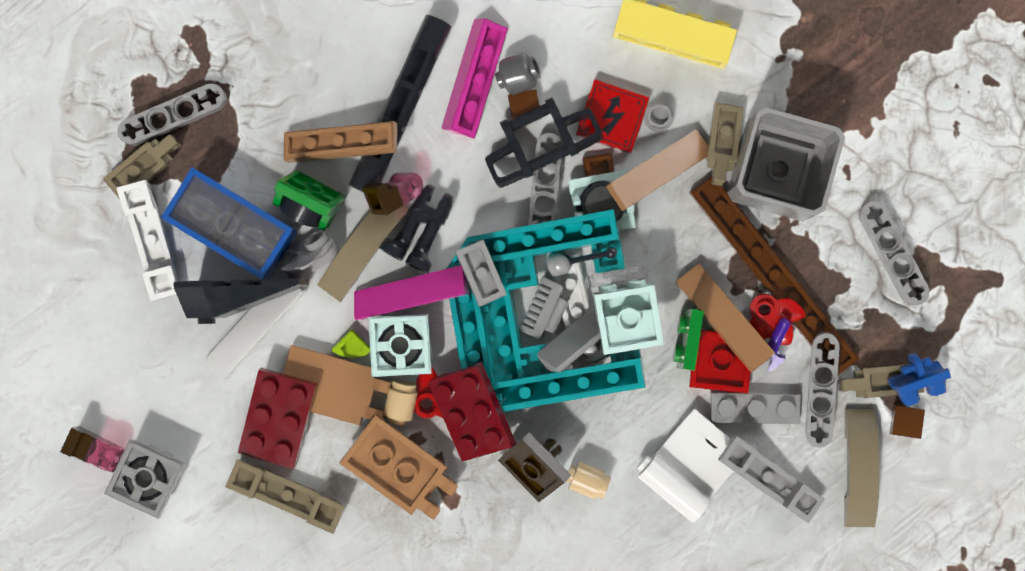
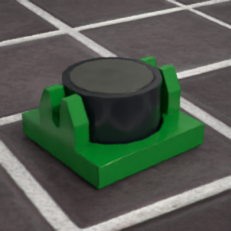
M295 170L277 181L274 188L276 194L272 204L280 207L281 212L293 221L309 227H318L325 231L326 228L330 227L338 209L343 206L346 195Z

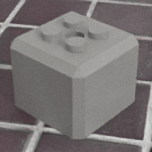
M766 107L760 110L746 123L737 163L734 166L727 191L731 201L802 222L822 213L827 206L845 136L839 127ZM774 162H781L785 165L786 174L784 177L778 178L772 174L771 166Z

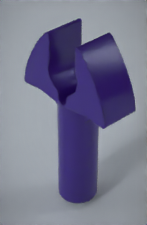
M786 318L779 320L767 343L775 352V355L771 357L772 361L768 366L767 372L780 366L786 359V355L780 354L779 347L791 325V322Z

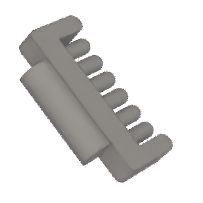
M542 277L540 282L546 286L539 285L538 289L549 295L547 296L537 291L535 296L546 302L537 298L532 299L534 304L543 309L535 305L529 306L531 311L540 315L538 316L530 311L526 313L527 317L537 322L524 318L523 322L527 325L519 326L520 331L536 339H542L546 331L555 333L569 301L561 298L565 287L545 277Z

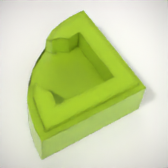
M351 329L331 350L345 358H359L370 353V346Z

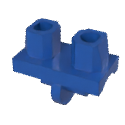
M912 353L907 356L908 364L900 367L902 373L887 378L889 386L897 392L901 402L906 406H911L920 401L919 389L926 387L927 393L931 396L946 393V379L951 378L950 370L948 368L944 369L937 360L931 362L929 357L920 360L916 353Z

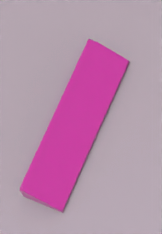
M485 18L474 19L441 128L443 130L475 139L508 28Z
M460 265L354 291L355 320H363L369 317L470 294L468 281Z

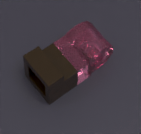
M397 172L391 176L387 183H369L362 187V191L371 213L387 216L418 197L423 190V180L417 173Z
M81 426L70 429L60 452L69 457H75L86 463H91L105 471L114 472L124 449Z

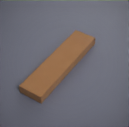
M394 121L284 132V161L287 163L397 153V123Z
M696 129L611 182L606 188L623 212L707 157L708 145Z
M699 263L676 281V285L698 310L704 311L703 317L751 373L775 355L771 347Z

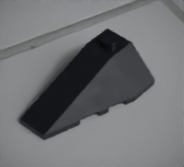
M309 279L231 280L230 282L213 280L173 282V286L186 318L197 319L198 324H216L215 318L230 317L309 286Z

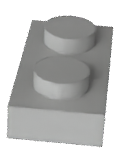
M483 239L455 251L479 307L507 295Z

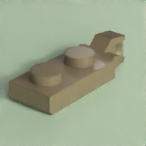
M717 102L713 105L706 157L707 167L713 168L712 185L723 186V182L726 181L727 171L733 172L734 165L737 163L744 107Z
M171 134L160 143L157 139H154L152 142L147 141L105 176L103 180L119 198L117 187L147 180V183L169 166L168 164L173 160L170 155L181 144Z
M907 364L864 368L853 371L854 378L838 380L839 391H856L857 398L898 395L889 386L887 378L902 373L900 367ZM924 388L919 389L918 393H924Z

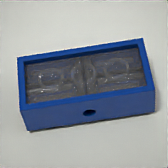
M193 167L160 217L260 279H270L286 253L287 248L298 233L292 227Z

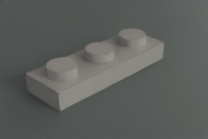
M710 393V422L800 424V395Z

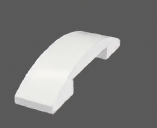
M147 180L117 187L125 216H128L144 269L142 275L150 301L175 295L173 282H178L176 269L164 225Z

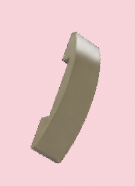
M404 204V206L387 216L375 215L369 211L336 255L317 285L339 302H342L358 281L360 274L379 250L381 243L388 238L391 232L395 231L403 220L409 207Z
M845 409L847 497H844V526L875 527L879 498V440L875 409Z
M239 459L236 460L225 486L251 499L256 498L307 520V523L332 534L335 533L346 507L314 489Z

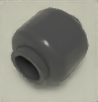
M521 52L502 59L499 62V71L495 73V77L500 89L505 88L511 95H516L536 87L537 79L541 78V74L535 58Z

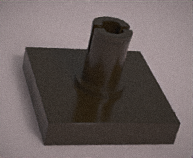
M529 432L505 452L498 461L540 502L563 485L570 478L571 474L555 459L562 452L560 444L549 451L557 441L549 438L542 446Z

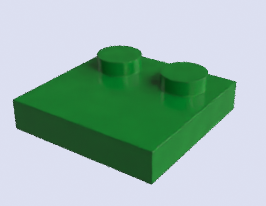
M685 310L684 316H679L677 333H682L680 345L675 344L673 362H677L678 369L695 371L704 314L702 310Z

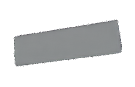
M621 284V285H619L617 288H623V287H629V286L626 285V284ZM595 306L537 353L538 358L548 371L561 372L601 339Z

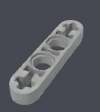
M216 84L201 86L123 120L118 126V137L130 146L141 145L220 111L226 105V93ZM210 91L220 94L216 98V104L213 105L210 101L202 103L201 105L204 107L202 111L200 110V105L194 99L198 96L199 100H206L209 98ZM186 101L191 102L194 108L192 114L188 117H181L178 112L180 104ZM157 113H164L167 118L165 126L159 129L154 128L151 122L153 116ZM144 119L150 133L147 134V131L142 129L135 133V139L126 136V133L129 132V126L132 125L136 129L143 127L144 124L141 120Z
M553 133L541 135L536 143L535 158L546 153V150L541 148V144H546L547 139L553 140V145L561 146L562 141L560 137ZM561 159L557 160L556 165L551 163L543 167L552 169L555 174L554 180L548 184L539 181L538 172L540 169L533 172L528 225L538 224L539 220H532L533 215L540 218L551 217V221H555ZM541 196L548 197L552 202L551 209L545 213L536 210L535 201Z
M871 201L864 204L859 210L860 222L900 298L908 305L923 304L929 297V287L887 207L879 201ZM869 207L872 210H879L880 214L877 216L879 224L881 225L886 222L888 227L881 228L874 233L872 228L878 227L874 219L869 220L867 218V214L870 213ZM884 232H889L894 236V245L890 249L884 248L880 244L879 239ZM897 258H903L908 263V270L903 275L894 271L893 263ZM914 275L915 279L909 281L914 288L919 287L921 289V292L917 294L918 300L915 297L910 298L908 296L911 287L908 282L901 284V279Z
M829 332L817 334L813 338L811 346L805 433L808 442L818 448L825 447L832 441L840 347L837 338ZM824 338H829V342L834 344V348L828 349L827 353L828 359L834 358L833 364L826 361L815 362L816 357L822 359V349L817 347V344L823 343ZM827 367L831 370L832 377L830 381L820 383L815 379V372L818 368ZM819 396L826 397L830 401L829 408L825 412L816 411L812 405L815 398ZM811 416L820 419L829 417V422L822 421L823 431L828 433L827 436H822L820 441H817L815 435L811 434V431H816L817 419L811 420Z

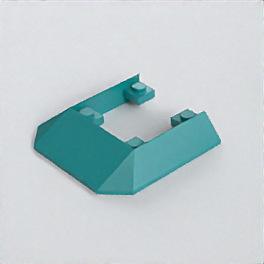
M614 209L467 237L461 248L481 239L484 240L507 295L479 307L469 286L470 294L449 299L460 365L462 369L481 362L483 363L503 412L646 388L643 357L640 349L610 354L611 362L563 370L561 372H550L537 356V353L549 343L522 347L513 290L539 285L534 257L590 246L593 254L606 251L608 247H614L617 250L615 258L603 257L593 260L595 273L603 274L626 269L621 244L622 239ZM456 255L446 269L460 266Z

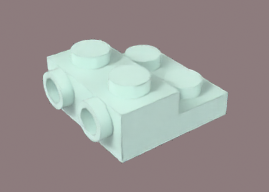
M645 278L628 281L629 287L617 288L616 284L598 286L599 292L593 293L604 355L664 345L655 286L652 283L646 284Z

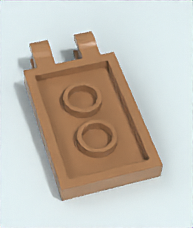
M291 345L283 374L318 383L311 412L359 426L363 418L371 420L374 414L384 420V410L370 407L374 390L387 394L388 388L392 387L393 382L372 377L371 367Z
M374 414L339 462V464L410 515L417 508L432 520L441 511L437 504L428 499L434 489L438 486L448 495L452 496L458 488L454 480L443 474L447 468L444 463L376 414Z

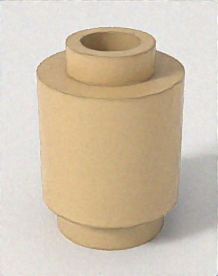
M393 380L392 387L388 388L383 414L389 418V423L405 425L406 421H412L418 394L415 391L416 384L403 380Z
M580 461L577 466H570L568 472L571 476L566 481L569 483L568 489L592 499L596 497L604 498L611 477L606 476L604 471Z

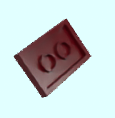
M482 362L434 377L428 381V385L462 462L509 449L516 444Z
M261 367L257 373L238 453L294 469L297 466L318 383Z

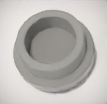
M654 103L645 111V124L654 132H663L673 123V112L664 103Z

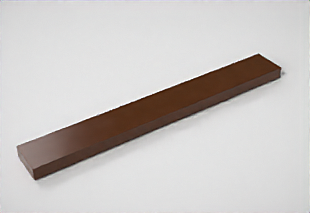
M712 176L689 193L768 294L776 299L790 298L803 308L805 317L792 322V324L810 347L812 346L813 338L821 332L832 333L837 338L840 347L838 375L855 363L859 357L739 206L731 201L724 187L712 185ZM824 338L823 343L817 344V347L822 349L821 360L833 364L834 358L828 359L827 353L828 349L834 348V344L829 342V338Z

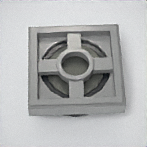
M129 439L104 494L159 519L186 463L173 458V455L169 452L160 451V448L156 446L145 445L134 439Z

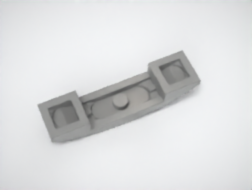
M734 435L718 458L720 462L807 523L811 521L825 500L736 435Z

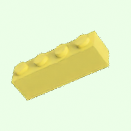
M623 0L613 38L724 69L728 64L737 33L736 29L731 28V24L715 20L714 23L703 20L701 15L687 12L686 15L674 12L675 9L664 4H659L656 7L646 4V0Z

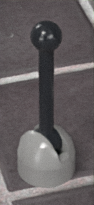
M608 247L603 252L571 258L565 252L550 253L547 258V265L552 276H560L566 274L571 269L572 264L603 257L613 259L617 255V250L614 247Z

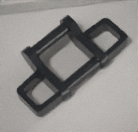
M553 97L545 100V104L510 121L505 119L499 122L509 144L486 156L485 162L497 187L503 188L533 176L534 171L561 158L579 154L580 151L601 141L603 133L591 109L586 108L562 118ZM551 114L565 144L527 161L514 131ZM584 119H589L595 132L574 143L567 126ZM514 152L521 169L504 177H498L494 168L495 162Z

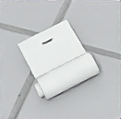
M694 408L652 457L647 455L636 468L640 471L637 477L693 523L709 506L711 497L734 472L718 460L731 441V438Z

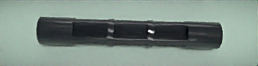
M425 15L385 107L377 120V123L389 121L397 123V146L452 28L445 21L431 15ZM394 153L361 156L348 185L363 192L362 187L369 183H382Z

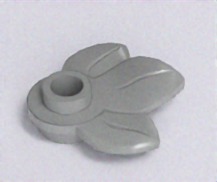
M317 230L288 247V251L295 257L281 270L284 273H294L299 269L304 270L311 266L320 256L330 250V245L333 241L330 234L325 233L323 230Z

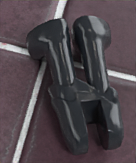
M431 184L426 185L420 191L412 206L407 209L408 212L403 217L407 220L396 238L384 240L379 247L384 253L402 262L419 225L426 224L418 242L405 261L407 265L426 274L429 273L432 266L428 258L430 248L439 229L445 225L453 206V196L449 193L444 194L437 205V209L428 206L436 188Z

